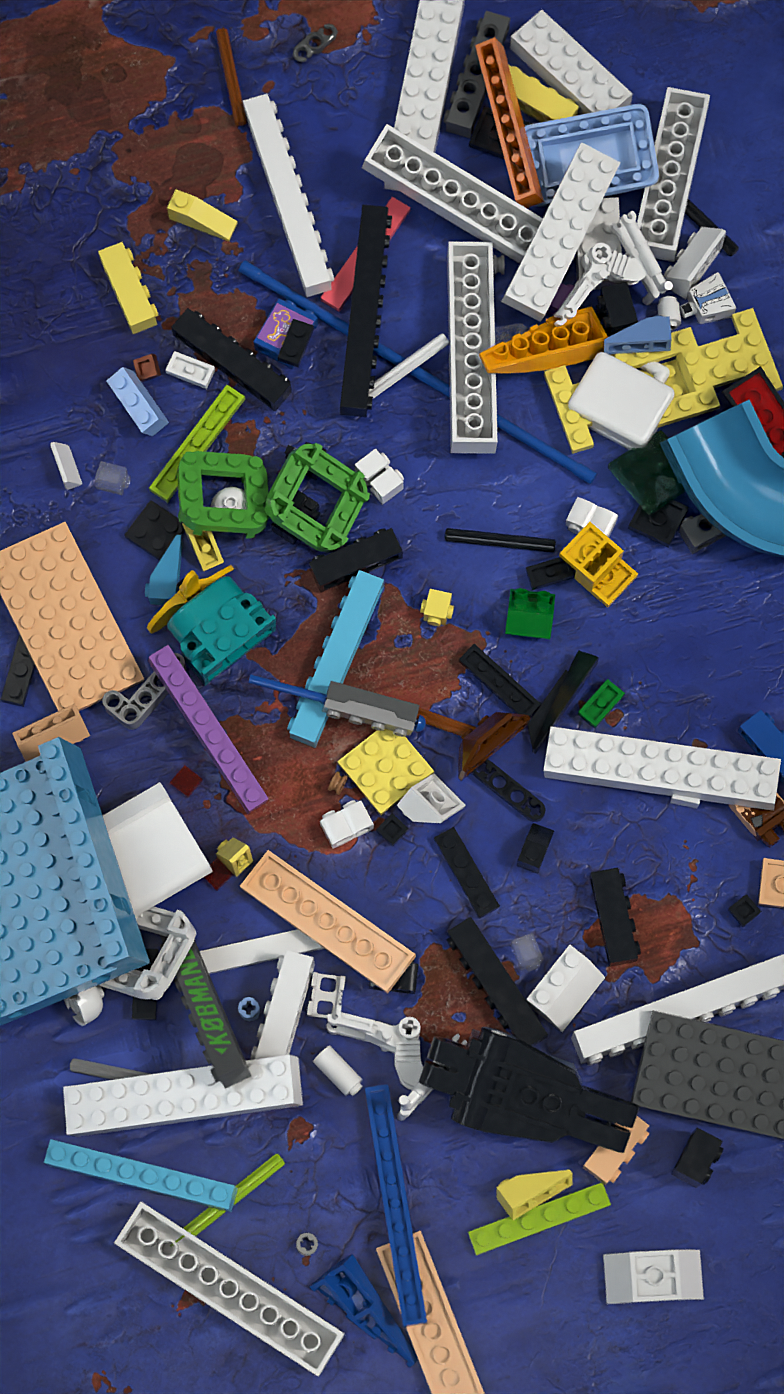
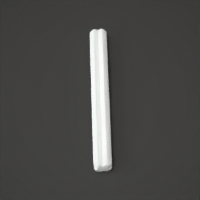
M443 333L438 335L377 379L374 389L369 391V396L375 398L449 344L447 337Z

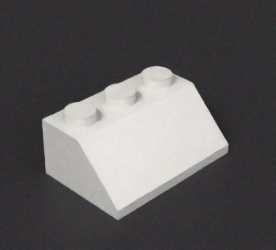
M701 227L698 233L693 232L687 242L689 245L686 250L683 248L680 250L675 259L677 260L674 266L670 265L664 274L665 281H670L673 284L672 289H670L671 291L687 299L689 290L697 285L721 251L726 234L725 230Z
M569 945L526 1001L535 1012L559 1031L563 1032L602 983L605 976L587 957Z

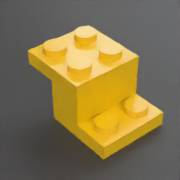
M591 522L559 553V556L576 570L574 579L607 608L638 577V573L622 560L624 550Z

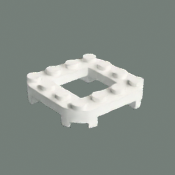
M153 906L135 917L139 929L168 937L151 969H144L143 972L133 970L99 984L100 986L137 998L153 1000L160 999L170 986L194 942L196 930L182 911L177 910L174 913Z

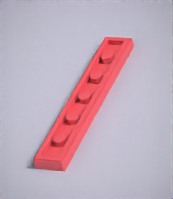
M394 197L385 206L388 207V215H392L391 229L387 228L386 235H390V239L411 211V207ZM358 246L336 275L334 281L331 282L332 290L324 292L321 296L322 302L338 312L353 293Z

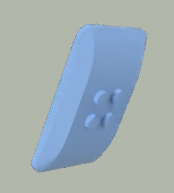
M634 104L525 126L544 202L535 206L543 207L550 205L581 142L621 162L604 196L654 185L659 179L649 112L644 105Z

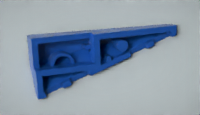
M353 1254L337 1262L311 1284V1290L314 1292L318 1290L328 1298L327 1302L331 1306L336 1304L347 1313L345 1317L374 1340L379 1338L388 1345V1351L392 1354L397 1352L407 1360V1366L410 1367L417 1362L418 1357Z

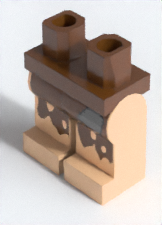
M776 793L774 811L729 804L731 810L754 835L757 841L762 840L770 848L780 840L773 831L780 827L784 832V800L778 793Z

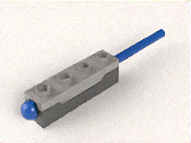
M250 674L248 683L318 701L323 704L322 712L327 713L328 717L334 719L344 717L349 719L350 723L356 725L366 723L371 725L372 729L378 731L388 729L393 731L394 735L400 737L411 735L413 731L420 732L426 726V720L422 715L419 714L417 718L420 706L418 704L334 681L330 682L327 694Z

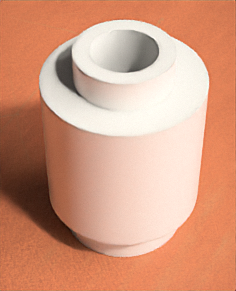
M673 296L661 298L657 305L658 315L663 317L670 316L671 331L681 325L679 302Z

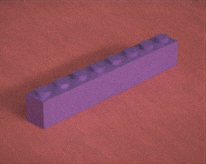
M169 645L149 656V664L246 813L249 814L268 801L267 795Z

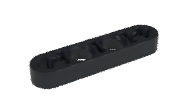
M489 759L484 762L486 770L490 774L492 770L496 771L490 776L489 781L486 780L488 774L484 771L479 773L477 772L478 768H476L472 772L474 777L529 821L538 822L545 816V805ZM498 776L503 777L506 785L503 788L495 787L493 785L494 778ZM520 791L523 793L524 799L518 803L514 802L510 797L511 793ZM528 798L531 800L529 801V805L531 807H540V815L534 814V816H532L530 814L531 809L528 806H525V809L521 808L523 805H525Z

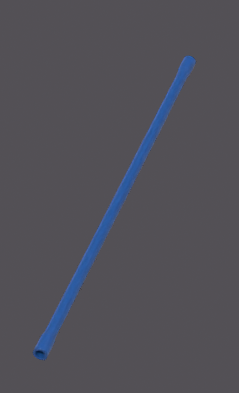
M244 260L239 267L240 273L261 283L285 299L292 301L300 308L312 311L318 319L348 336V323L265 274L261 269ZM379 343L378 349L374 348V353L396 366L406 359ZM419 366L409 373L450 398L449 384ZM497 414L498 428L571 471L575 476L588 484H592L597 476L596 472L581 463H577Z

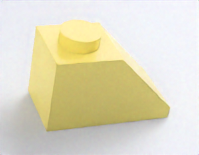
M184 523L182 524L203 571L224 563L212 531H203L201 536L193 534L194 530L188 528Z

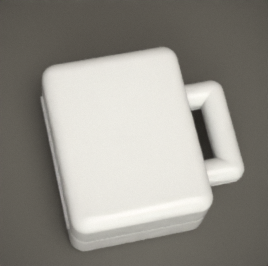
M599 352L569 399L568 408L591 421L592 426L588 427L589 429L636 454H642L658 430V424L674 398V390L665 384L670 375V370L658 362H651L639 367L654 375L651 377L608 353Z

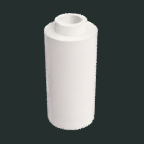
M330 1045L314 1059L313 1063L345 1096L348 1094L354 1096L362 1088L360 1083L363 1079Z

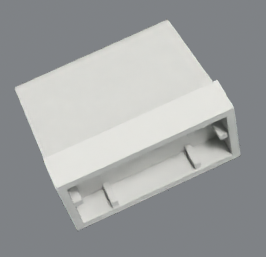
M160 782L103 815L135 917L213 872Z

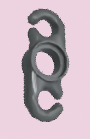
M325 24V29L332 30V35L329 36L324 35L323 28H320L318 32L309 33L304 40L295 46L293 51L294 59L298 62L306 61L305 57L298 55V52L301 50L307 52V58H310L313 54L321 53L325 47L336 39L337 28L332 24ZM312 39H318L321 41V44L318 47H312L309 42Z

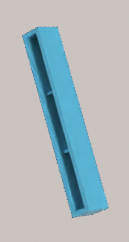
M361 570L358 571L357 576L353 575L348 585V588L351 590L348 596L344 595L339 607L342 611L339 616H335L331 625L333 632L331 636H326L322 646L325 649L322 657H317L314 664L315 674L313 677L309 676L305 689L327 694L331 681L343 684L384 588V579ZM300 697L296 709L299 711L296 718H291L287 730L290 731L291 739L316 748L328 716L326 715L327 713L322 712L323 704Z
M51 1139L44 1163L50 1167L232 1212L238 1190L234 1185Z

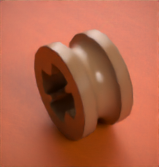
M336 772L328 790H335L336 794L339 795L348 777H342L339 772Z

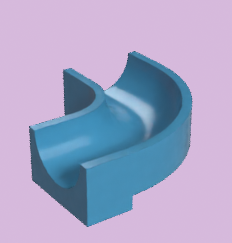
M750 399L660 443L678 482L683 485L689 498L700 513L713 526L743 546L761 553L784 558V458L771 445Z

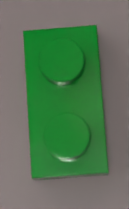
M607 679L580 709L578 715L593 728H596L624 697L625 693Z

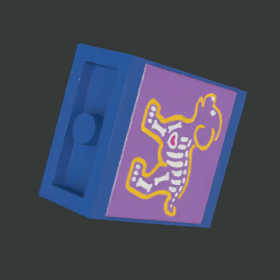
M278 299L254 340V349L294 369L295 366L278 361V355L293 319L314 325V329H316L318 317L310 310L298 308L292 301Z

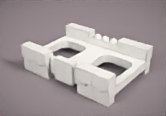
M313 972L311 983L313 988L312 1001H309L308 1017L327 1019V1015L317 1013L318 1002L327 1001L333 1003L332 1019H337L336 1012H341L342 1005L340 1004L342 1003V992L344 991L346 976ZM322 978L336 980L334 992H326L320 989Z

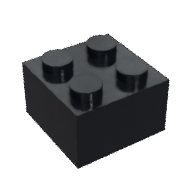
M627 282L601 287L600 296H597L598 305H596V313L598 318L602 317V326L608 337L638 322Z
M697 1127L691 1133L671 1175L696 1188L701 1184L705 1185L713 1173V1170L710 1169L711 1164H715L716 1161L718 1162L724 1148L720 1147L723 1141Z

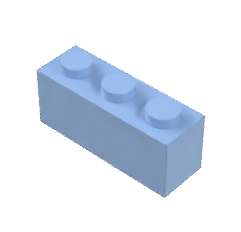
M122 367L107 380V383L142 433L154 436L169 423L134 371Z

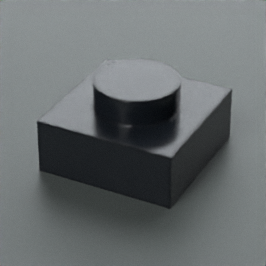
M393 813L376 829V832L392 847L409 831V828Z
M747 894L728 908V911L742 927L746 926L761 913V910Z

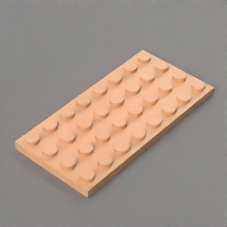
M66 522L0 551V596L57 711L76 704L78 711H81L102 701L104 694L108 691L122 692L144 681V677Z

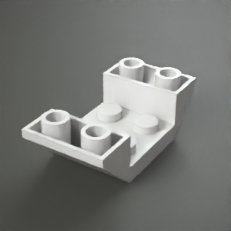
M663 1250L603 1255L607 1304L704 1299L700 1250Z

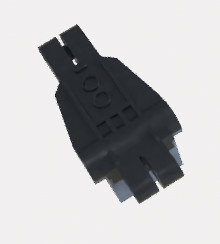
M482 1027L481 1031L472 1029L467 1045L440 1036H434L427 1057L435 1062L425 1061L419 1083L450 1094L449 1107L454 1109L451 1119L456 1123L486 1133L554 1142L569 1135L612 1151L625 1152L631 1131L624 1127L633 1128L640 1106L583 1086L574 1063L548 1055L517 1037L489 1027Z

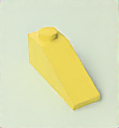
M175 190L167 207L170 220L226 241H230L237 225L235 219L199 198L179 190Z
M235 838L229 841L227 839L224 840L217 848V858L236 877L253 862L248 845Z
M570 1170L517 1175L512 1179H506L497 1187V1200L511 1219L515 1220L572 1186V1172Z

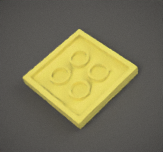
M384 729V731L377 730L337 761L338 765L380 815L399 802L411 787L434 773V770L406 737L394 735L393 731Z

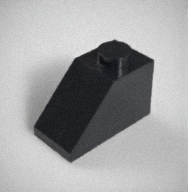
M533 823L518 858L517 866L538 874L554 830Z

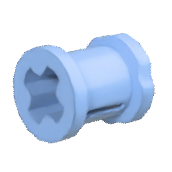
M246 997L239 1003L238 1011L242 1019L250 1022L259 1017L260 1007L254 998ZM248 1004H252L255 1010H252L251 1014L247 1015L243 1009H246Z

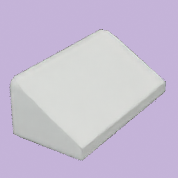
M52 442L50 446L65 488L69 490L81 486L82 481L70 447L66 444Z

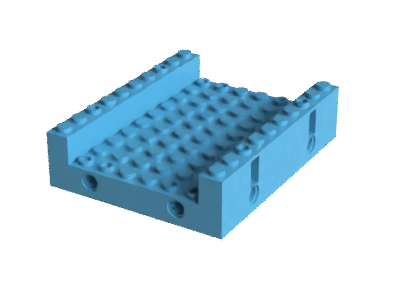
M60 737L39 745L40 756L0 773V1026L150 963L81 748Z

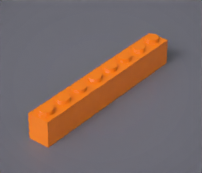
M494 37L475 46L515 201L523 207L529 208L544 202L505 50L503 45Z

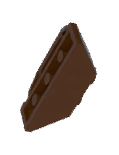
M495 712L490 717L488 715L484 716L478 722V727L475 730L469 729L461 737L458 778L461 781L526 728L531 718L524 714Z

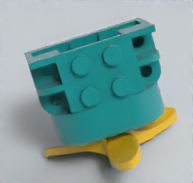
M232 565L204 579H199L195 571L191 570L176 585L179 591L164 604L147 625V630L150 633H155L167 625L168 630L180 643L181 655L186 664L205 686L276 631V617L274 615L270 616L263 608L262 603L257 601L253 595L244 593L230 576H224L234 570Z

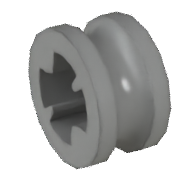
M493 255V275H496L497 272L504 275V255H501V257Z
M311 1233L300 1235L296 1242L298 1252L305 1256L313 1254L318 1246L317 1238ZM308 1238L309 1241L314 1242V1246L311 1245L312 1250L307 1251L305 1247L301 1248L300 1242H304L302 1239Z

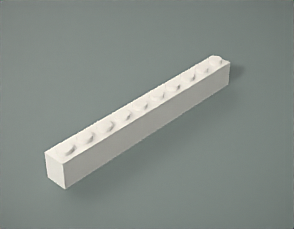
M268 94L244 100V112L306 297L332 290L331 282L334 281V276L331 268L327 269L325 262H328L325 250H321L319 247L321 238L318 230L314 231L312 225L315 224L312 212H308L306 208L309 205L305 193L301 194L300 187H302V182L299 174L295 175L293 169L296 168L293 156H289L287 152L290 150L286 137L282 138L283 126L280 119L276 120L275 114L277 109L275 102L270 101Z

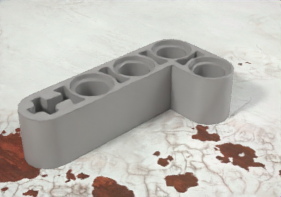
M174 653L186 671L187 667L182 655ZM154 671L129 700L120 692L111 690L104 694L102 702L109 715L125 728L134 730L154 711L167 696L168 691L164 686L157 687L155 685L159 678ZM144 696L152 697V700L148 704H142L140 702L141 698ZM118 699L120 702L116 707L108 706L109 701ZM129 713L137 714L136 719L133 721H127L125 717Z

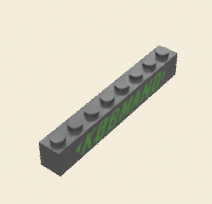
M160 935L161 940L163 942V944L160 945V948L162 949L168 937ZM194 939L190 950L176 973L177 978L174 979V983L179 992L183 991L184 996L181 997L185 1008L191 1011V1014L188 1015L189 1020L194 1028H198V1032L195 1034L200 1045H205L206 1050L203 1051V1054L208 1064L212 1063L213 1068L210 1069L216 1083L220 1081L224 1088L227 1089L252 1075Z

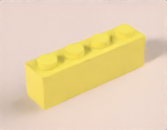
M509 65L521 111L540 122L578 115L579 106L572 99L562 97L555 89L547 88L536 78L522 73L518 67Z
M123 242L98 251L100 261L132 334L156 326L155 317L159 315L154 303L150 305L147 299L150 297L147 286H142L139 281L142 279L138 266L133 267L131 261L134 258L130 248L125 249Z

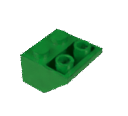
M523 588L510 589L505 634L550 639L555 594H550L547 591L533 592Z

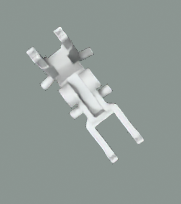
M634 211L628 213L629 219L624 214L620 221L617 222V225L613 223L610 226L611 232L618 236L626 252L625 255L615 250L611 252L610 247L605 243H597L582 255L581 266L585 270L584 274L575 283L573 290L554 314V317H559L561 320L554 322L555 326L560 327L566 323L567 319L573 318L588 294L603 280L612 282V284L627 282L628 285H634L641 280L648 292L643 298L645 305H649L655 298H658L660 293L663 294L667 290L672 289V282L665 281L661 268L647 244L648 241L645 240L636 223Z
M340 1011L336 1012L337 1019H332L331 1014H328L327 1031L330 1034H339L371 1042L381 1047V1050L384 1052L390 1051L394 1053V1065L400 1082L404 1087L411 1090L408 1097L402 1095L399 1098L401 1110L397 1114V1119L399 1121L405 1120L433 1090L419 1083L424 1066L420 1059V1041H418L420 1023L413 1017H406L398 1025L392 1026ZM407 1030L412 1031L411 1035L406 1034ZM456 1034L453 1037L452 1041L457 1042L460 1038V1035ZM463 1040L461 1044L467 1045V1041Z

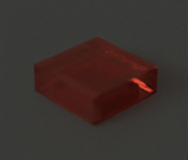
M184 765L171 780L170 784L189 798L203 780Z
M216 858L210 864L213 872L203 878L218 891L233 876V873Z

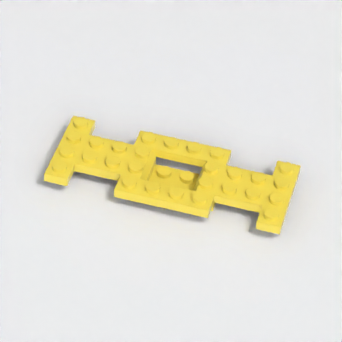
M753 308L732 314L731 319L737 335L698 346L692 329L689 327L671 333V351L609 354L634 368L676 356L675 360L662 363V365L670 370V375L665 384L674 390L675 395L657 428L719 409L720 403L714 388L737 382L760 366L777 391L782 390V382ZM565 365L544 371L548 388L572 454L593 448L594 443L588 427L592 426V422L568 408L569 399L579 383L572 385ZM640 370L641 372H643V373H645V374H647V375H649V376H651V377L654 376V375H652V374H650V373H648V372H646V371H644V370Z

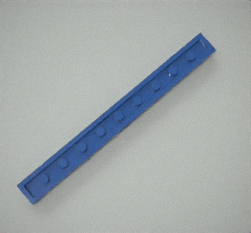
M385 1084L365 1088L403 1327L427 1324L389 1086Z

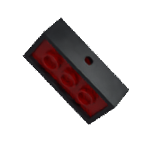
M760 366L723 390L722 394L731 408L750 399L771 445L784 458V401Z

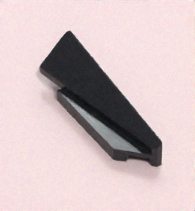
M578 651L569 671H564L531 718L527 728L534 754H536L550 734V728L555 727L579 693L585 681L598 664L599 657Z

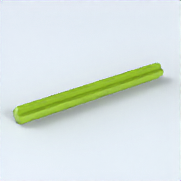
M279 1154L272 1156L235 1186L238 1190L234 1205L285 1165L284 1160ZM209 1207L183 1229L193 1236H197L227 1211ZM182 1235V1236H181L180 1238H178L175 1242L177 1243L178 1241H180V1240H181L182 1238H184L185 1236Z

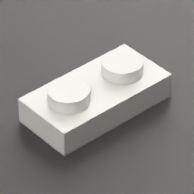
M175 351L166 368V374L207 389L215 372L214 366Z

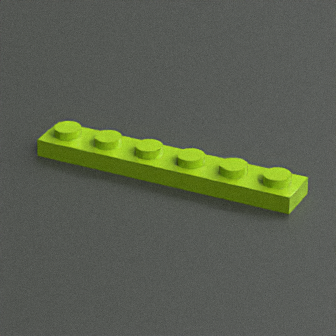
M228 385L224 387L151 484L149 490L167 503L178 490L176 473L184 453L194 451L206 452L244 402L245 396Z
M603 1182L539 1205L515 1220L507 1217L469 1231L468 1235L475 1254L479 1255L611 1206Z

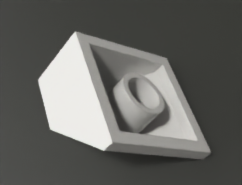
M434 773L411 787L397 804L403 814L413 822L442 823L466 806Z

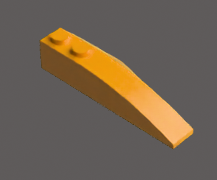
M591 306L577 310V314L573 318L567 319L566 323L560 327L554 325V322L557 320L561 321L560 318L551 316L538 326L536 324L530 327L529 331L523 334L518 333L512 336L511 340L501 342L481 352L479 357L487 373H525L549 370L563 365L569 366L594 359L599 352H604V339L608 338Z

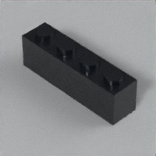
M386 528L376 531L371 537L356 539L352 545L347 547L340 546L334 549L333 553L314 557L309 562V566L321 593L350 581L353 575L357 576L359 570L369 573L402 559L403 551L393 529L386 530Z
M618 867L591 872L589 878L608 966L612 967L636 962L638 955H641L639 942L634 941L633 937L636 927L634 919H629L628 910L631 909L629 896H624L623 887H626L624 874L619 873Z

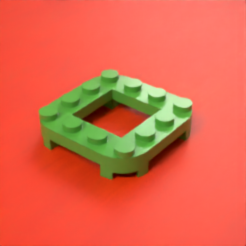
M304 444L292 450L268 493L265 513L274 523L317 551L329 552L339 548L348 541L347 535L363 503L368 501L370 493H368L364 480L365 476L362 472H354L323 451V446L320 444ZM308 470L342 492L325 527L293 506L294 502L292 500Z
M203 451L184 453L176 473L179 495L178 519L180 523L183 522L188 528L194 530L193 534L200 536L203 531L245 533L246 538H254L255 534L260 533L266 528L269 516L265 513L266 499L269 493L267 471L260 457ZM201 475L241 478L242 483H244L246 509L203 507Z

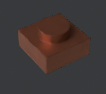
M149 354L133 360L136 375L141 382L161 376L156 354Z

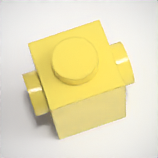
M430 589L427 600L423 599L420 610L421 613H424V621H427L432 626L446 625L447 618H452L454 606L450 605L452 593Z

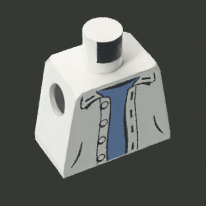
M719 272L691 288L687 295L688 303L680 306L683 318L695 314L700 324L731 318L736 310V306Z

